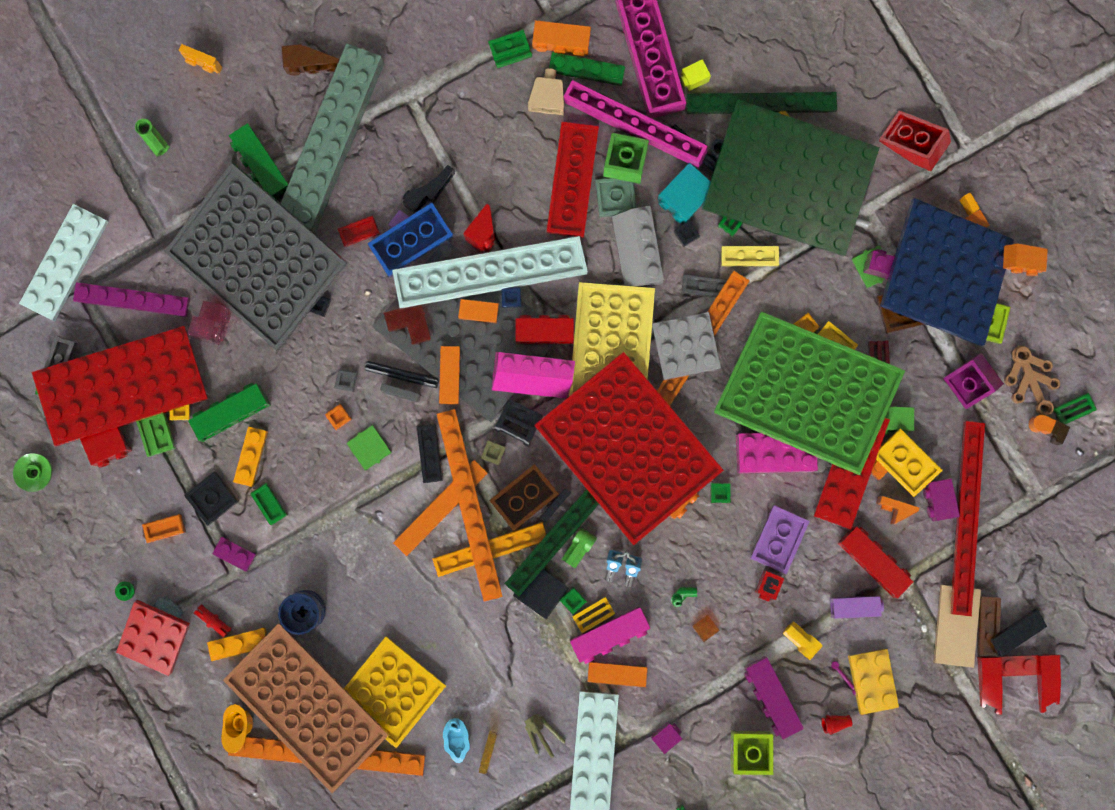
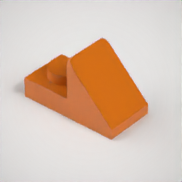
M878 496L876 504L881 505L880 509L892 512L894 509L890 524H896L918 512L920 508L884 496Z

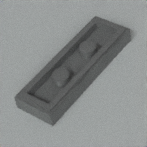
M684 274L681 293L716 298L728 279Z

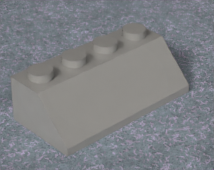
M651 207L634 208L612 216L624 286L649 287L663 284L664 278Z

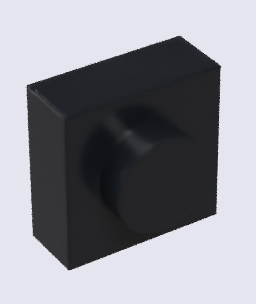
M691 221L674 230L683 248L700 238Z

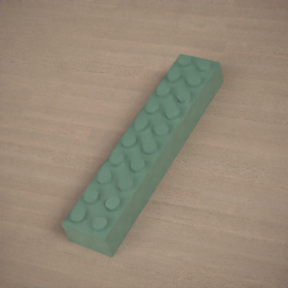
M347 43L281 202L288 211L314 233L317 231L384 66L382 56Z

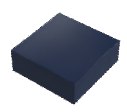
M520 287L501 289L502 308L521 307Z

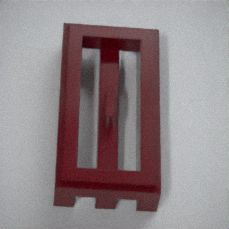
M889 340L869 341V356L874 358V346H877V359L882 361L881 345H883L884 362L890 364Z

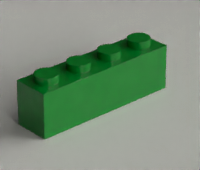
M247 123L230 134L229 137L232 140L230 145L235 152L239 151L242 155L239 159L246 168L249 166L252 170L250 175L256 183L260 182L262 188L276 200L283 196L289 184L249 124Z
M250 383L243 387V391L239 393L234 392L226 396V400L223 402L217 401L209 406L210 409L194 413L192 415L193 418L189 419L188 422L198 441L204 442L271 405L261 386Z

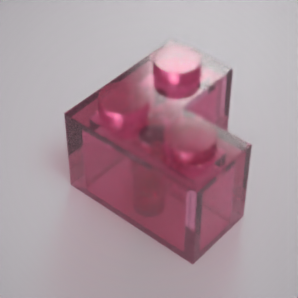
M203 301L199 317H192L188 335L197 340L219 346L220 342L225 338L224 328L225 324L230 320V310L226 306Z

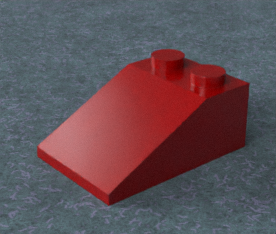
M899 110L880 137L879 142L914 165L932 171L951 143L949 129Z

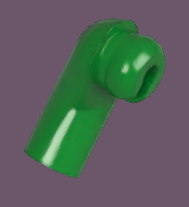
M697 587L678 588L671 597L673 606L680 607L686 597H697Z

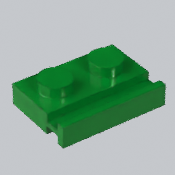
M524 30L488 41L497 68L532 57Z

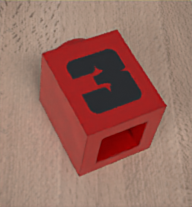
M763 571L755 591L760 594L758 598L770 602V599L776 600L784 578L768 571Z

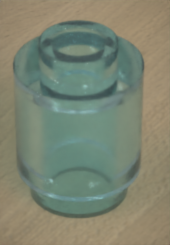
M167 596L164 598L160 597L153 605V607L178 618L184 613L181 610V606Z

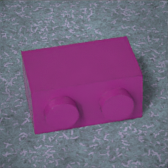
M952 478L930 482L923 488L924 498L928 500L929 505L927 507V514L932 521L960 517Z

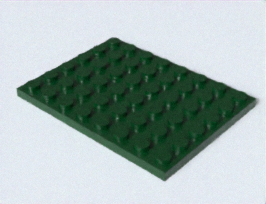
M737 99L701 210L840 256H846L880 147Z

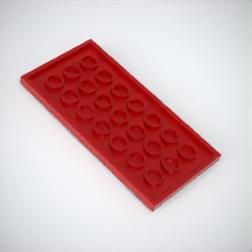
M185 326L31 372L54 446H60L208 399Z

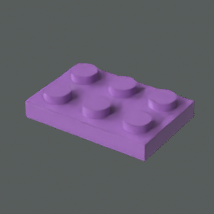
M773 505L750 559L787 575L810 521Z

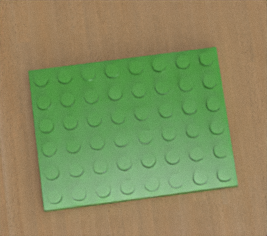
M761 312L714 413L860 475L905 370Z

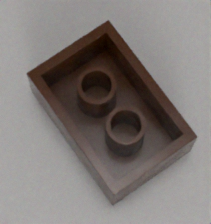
M534 464L489 501L511 529L515 531L555 499L559 493Z

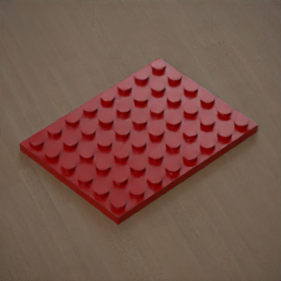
M624 352L534 425L633 545L724 471Z

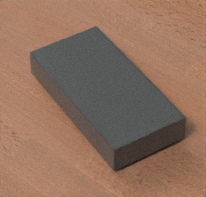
M381 384L380 390L382 393L416 403L420 400V395L417 393Z

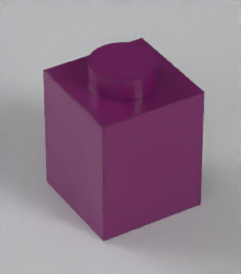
M668 721L651 735V739L666 754L682 740L680 736L682 731L675 723L671 725Z

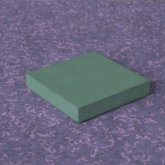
M613 178L595 179L599 218L615 216L637 208L633 182Z

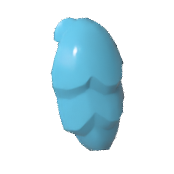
M453 718L447 722L443 730L444 749L456 763H460L470 750L469 731L464 722Z

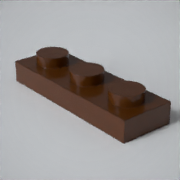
M980 596L978 623L979 656L1000 657L990 640L1000 633L1001 598Z

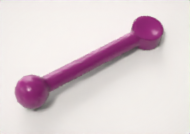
M833 661L831 667L838 671L856 696L854 685L839 668V663Z

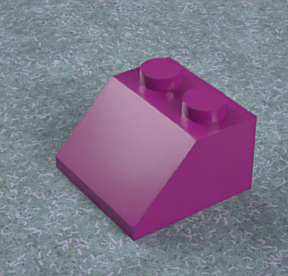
M982 353L943 378L965 409L996 392L1004 384Z

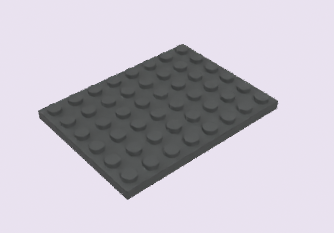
M235 163L230 164L164 251L276 351L283 346L348 263Z
M445 241L425 264L467 256L448 241ZM501 290L405 308L399 307L397 297L373 326V328L431 375L438 378L439 381L441 346H460L459 397L490 422L494 420L508 400L515 394L491 390L496 352L545 357L555 345L516 344V318H520L521 315L539 318L540 315L522 300L521 307L502 308ZM460 300L499 303L497 323L459 319Z

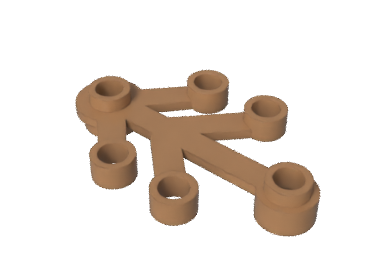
M1018 346L1012 351L1014 364L1009 375L1005 376L1004 382L1007 386L1015 385L1018 381L1017 375L1021 366L1024 375L1017 392L1012 395L1011 399L1016 404L1022 403L1025 400V392L1028 385H1030L1037 402V413L1045 416L1050 415L1054 410V406L1050 401L1044 399L1038 382L1047 385L1050 390H1055L1060 387V381L1057 378H1050L1032 370L1030 363L1038 366L1042 372L1051 371L1053 364L1048 360L1044 361L1032 356L1030 349L1026 346ZM1019 352L1023 353V359L1019 358ZM1044 363L1048 364V370L1044 369ZM1009 377L1013 378V383L1008 381ZM1051 381H1055L1056 387L1051 386ZM1017 394L1021 396L1020 401L1016 400ZM1042 405L1046 407L1045 412L1041 411Z

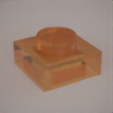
M708 614L692 625L703 642L719 632V629Z

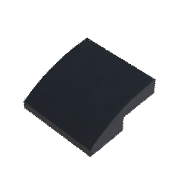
M543 569L519 597L515 593L513 596L547 620L569 587Z

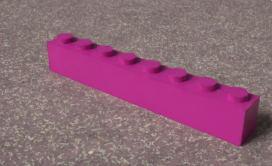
M573 80L563 96L566 104L633 137L649 140L650 145L688 164L691 163L697 168L700 167L707 154V145Z

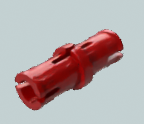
M203 604L198 607L199 610L194 611V615L198 616L206 623L208 628H213L223 638L228 635L226 632L231 631V627L220 620L217 614L214 615L205 608Z

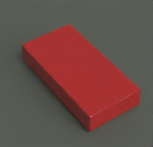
M373 215L338 228L344 247L380 234Z

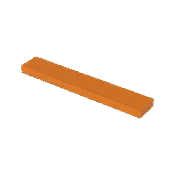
M473 460L469 465L474 485L476 486L488 473ZM454 482L393 542L406 556L459 504Z

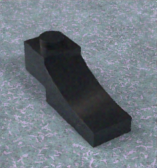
M447 165L436 178L417 189L413 187L411 191L408 190L403 196L404 207L416 213L421 210L427 200L434 204L455 175L454 169Z

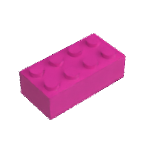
M740 433L736 435L737 474L818 471L816 456L762 433Z

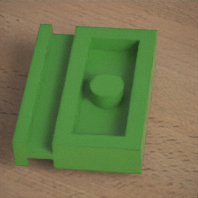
M165 413L136 421L147 457L176 449Z

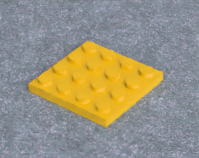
M386 636L344 689L390 734L385 740L397 748L447 685Z

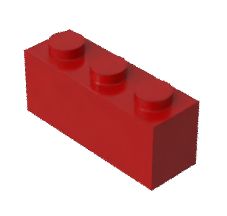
M521 315L520 318H516V344H574V318H570L569 315H559L558 318H551L550 315H540L539 318Z

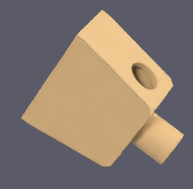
M545 69L544 78L536 77L528 102V111L564 115L562 80L555 79L556 70Z

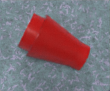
M826 715L821 720L824 733H829L830 735L853 725L850 715Z

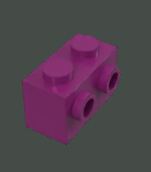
M880 249L873 250L867 256L863 273L888 280L895 255H888L886 251Z

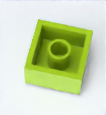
M731 731V772L734 775H774L773 734L770 731Z

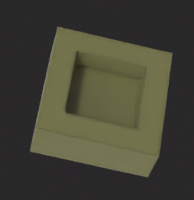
M487 441L481 459L500 465L506 447Z

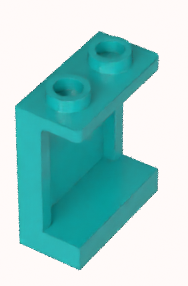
M689 163L659 194L658 204L664 210L668 209L678 223L682 222L685 224L703 205L710 181Z

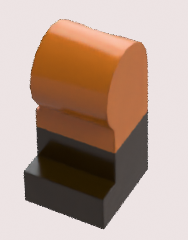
M1045 415L1034 416L1028 423L1031 431L1041 432L1052 437L1050 443L1054 445H1062L1070 429V426Z

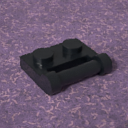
M509 399L494 430L497 432L501 431L524 442L523 445L529 447L537 430L534 425L543 418V415ZM507 419L529 430L528 435L504 425L505 420Z

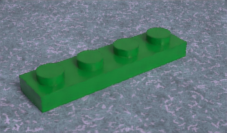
M553 52L549 69L556 70V74L618 86H622L625 66Z

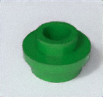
M127 581L120 582L115 588V595L121 601H128L135 594L134 585ZM123 588L127 589L126 595L122 594Z

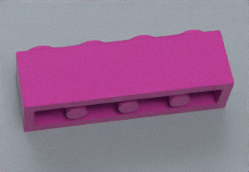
M637 607L571 639L570 643L579 662L584 661L587 664L595 660L594 656L599 653L605 655L613 651L612 647L618 644L622 647L630 643L629 639L634 636L641 638L647 635V630L650 629V626L641 608Z

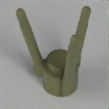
M535 714L524 721L526 724L525 729L528 732L535 754H539L533 733H537L546 751L553 758L554 754L540 731L544 728L543 725L562 743H565V740L543 716L539 717L538 714Z

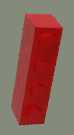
M852 527L837 544L893 598L898 599L914 582L910 579L911 574L904 568L900 569L896 565V559L890 554L886 555L882 551L883 547L874 540L872 542L867 537L869 534L862 527Z

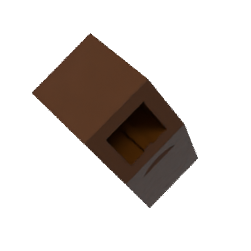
M301 44L282 46L283 68L287 74L297 76L304 72L316 74L324 70L335 72L340 60Z

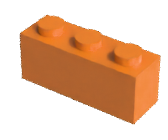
M535 20L532 40L533 49L539 52L549 50L559 54H565V52L573 53L575 56L588 55L591 27Z

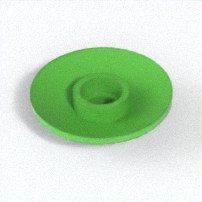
M36 453L22 456L16 462L13 469L15 483L19 488L28 492L42 490L48 485L52 477L50 462L44 456ZM35 469L38 471L37 476H33Z

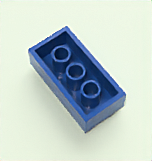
M430 203L367 244L390 278L393 276L392 270L407 267L445 241L451 239L453 234L433 203Z

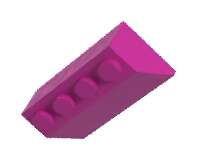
M496 352L491 390L567 399L573 382L575 361Z

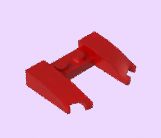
M1060 655L977 657L981 707L984 708L987 704L996 708L994 713L1002 715V677L1037 675L1040 713L1046 712V707L1054 702L1056 705L1060 704Z

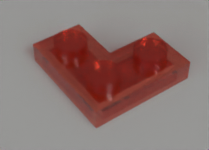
M422 305L399 308L384 313L389 332L408 327L412 345L431 340Z

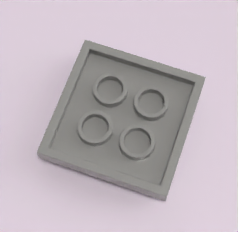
M709 312L652 324L664 380L721 369Z

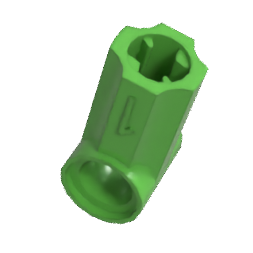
M140 119L136 122V132L157 157L168 151L170 146L148 119ZM150 126L148 132L142 133L143 127Z
M581 527L562 560L576 568L585 553L589 552L597 537Z

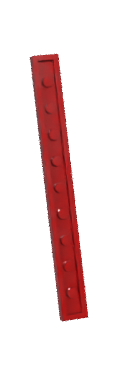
M965 421L963 426L958 496L960 517H957L950 608V614L969 617H972L985 433V423Z

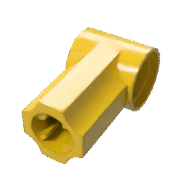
M794 621L782 633L798 647L797 650L808 660H811L823 647L811 634H807Z

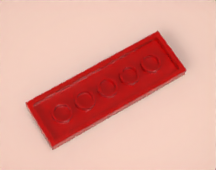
M561 122L546 233L584 238L599 126Z
M884 419L860 475L832 464L814 517L852 529L890 419Z

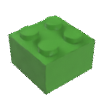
M612 133L603 177L640 184L649 140Z

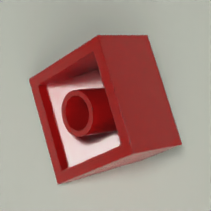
M489 204L484 206L463 233L465 241L481 254L486 253V251L489 253L495 246L493 219Z

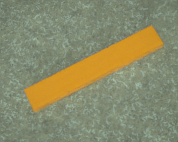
M543 522L490 539L489 544L493 559L539 544L547 535ZM470 546L432 559L438 577L474 565Z

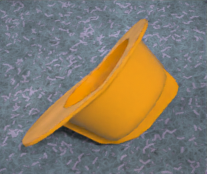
M230 705L226 708L223 715L221 743L223 748L229 753H236L243 747L246 735L253 728L251 714L240 705Z

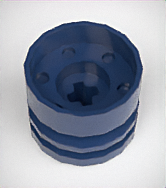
M312 590L298 591L282 601L278 612L280 624L286 631L292 634L302 635L308 633L322 623L326 614V606L318 593ZM301 609H308V613L301 612Z

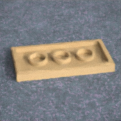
M940 585L933 663L974 668L981 590L974 589L972 617L950 614L952 586Z

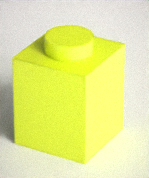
M702 59L683 68L680 80L684 87L687 86L688 90L691 91L708 83L711 75Z

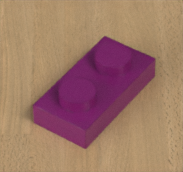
M225 537L220 538L212 553L245 572H248L257 555Z

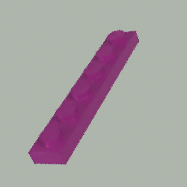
M76 282L73 301L187 317L190 298Z

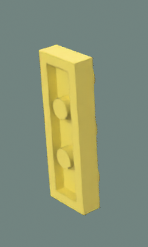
M722 246L721 266H779V246Z

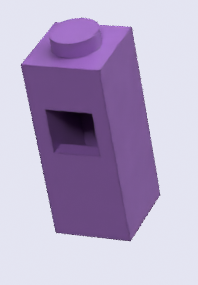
M880 596L830 598L831 618L882 616L881 612L884 611L883 600H880Z

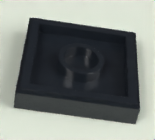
M215 471L184 495L207 526L211 525L239 502Z

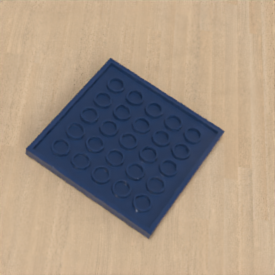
M914 198L910 202L880 306L983 346L986 343L1006 269H1003L1004 246L1012 245L1014 239Z

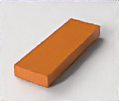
M441 346L439 404L459 405L460 346Z
M589 662L587 682L646 687L647 667Z

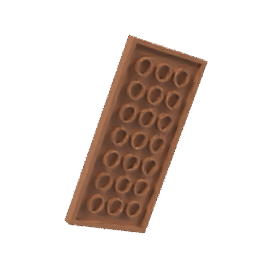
M280 623L223 679L236 695L331 793H334L390 735Z

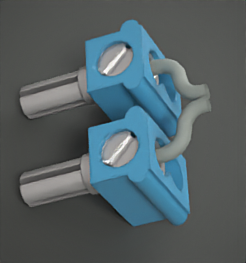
M609 550L606 581H609V577L610 582L613 581L615 572H618L619 567L622 566L623 557L627 554L625 586L631 587L633 578L637 577L638 571H641L642 558L629 555L630 553L626 551L621 553Z

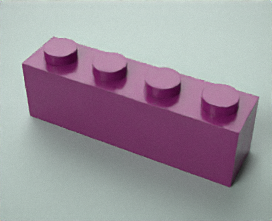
M763 656L744 666L746 670L744 676L748 683H753L755 689L752 691L756 699L762 701L764 705L762 711L766 718H771L773 722L771 728L775 736H780L784 740L803 730L804 728L768 658Z

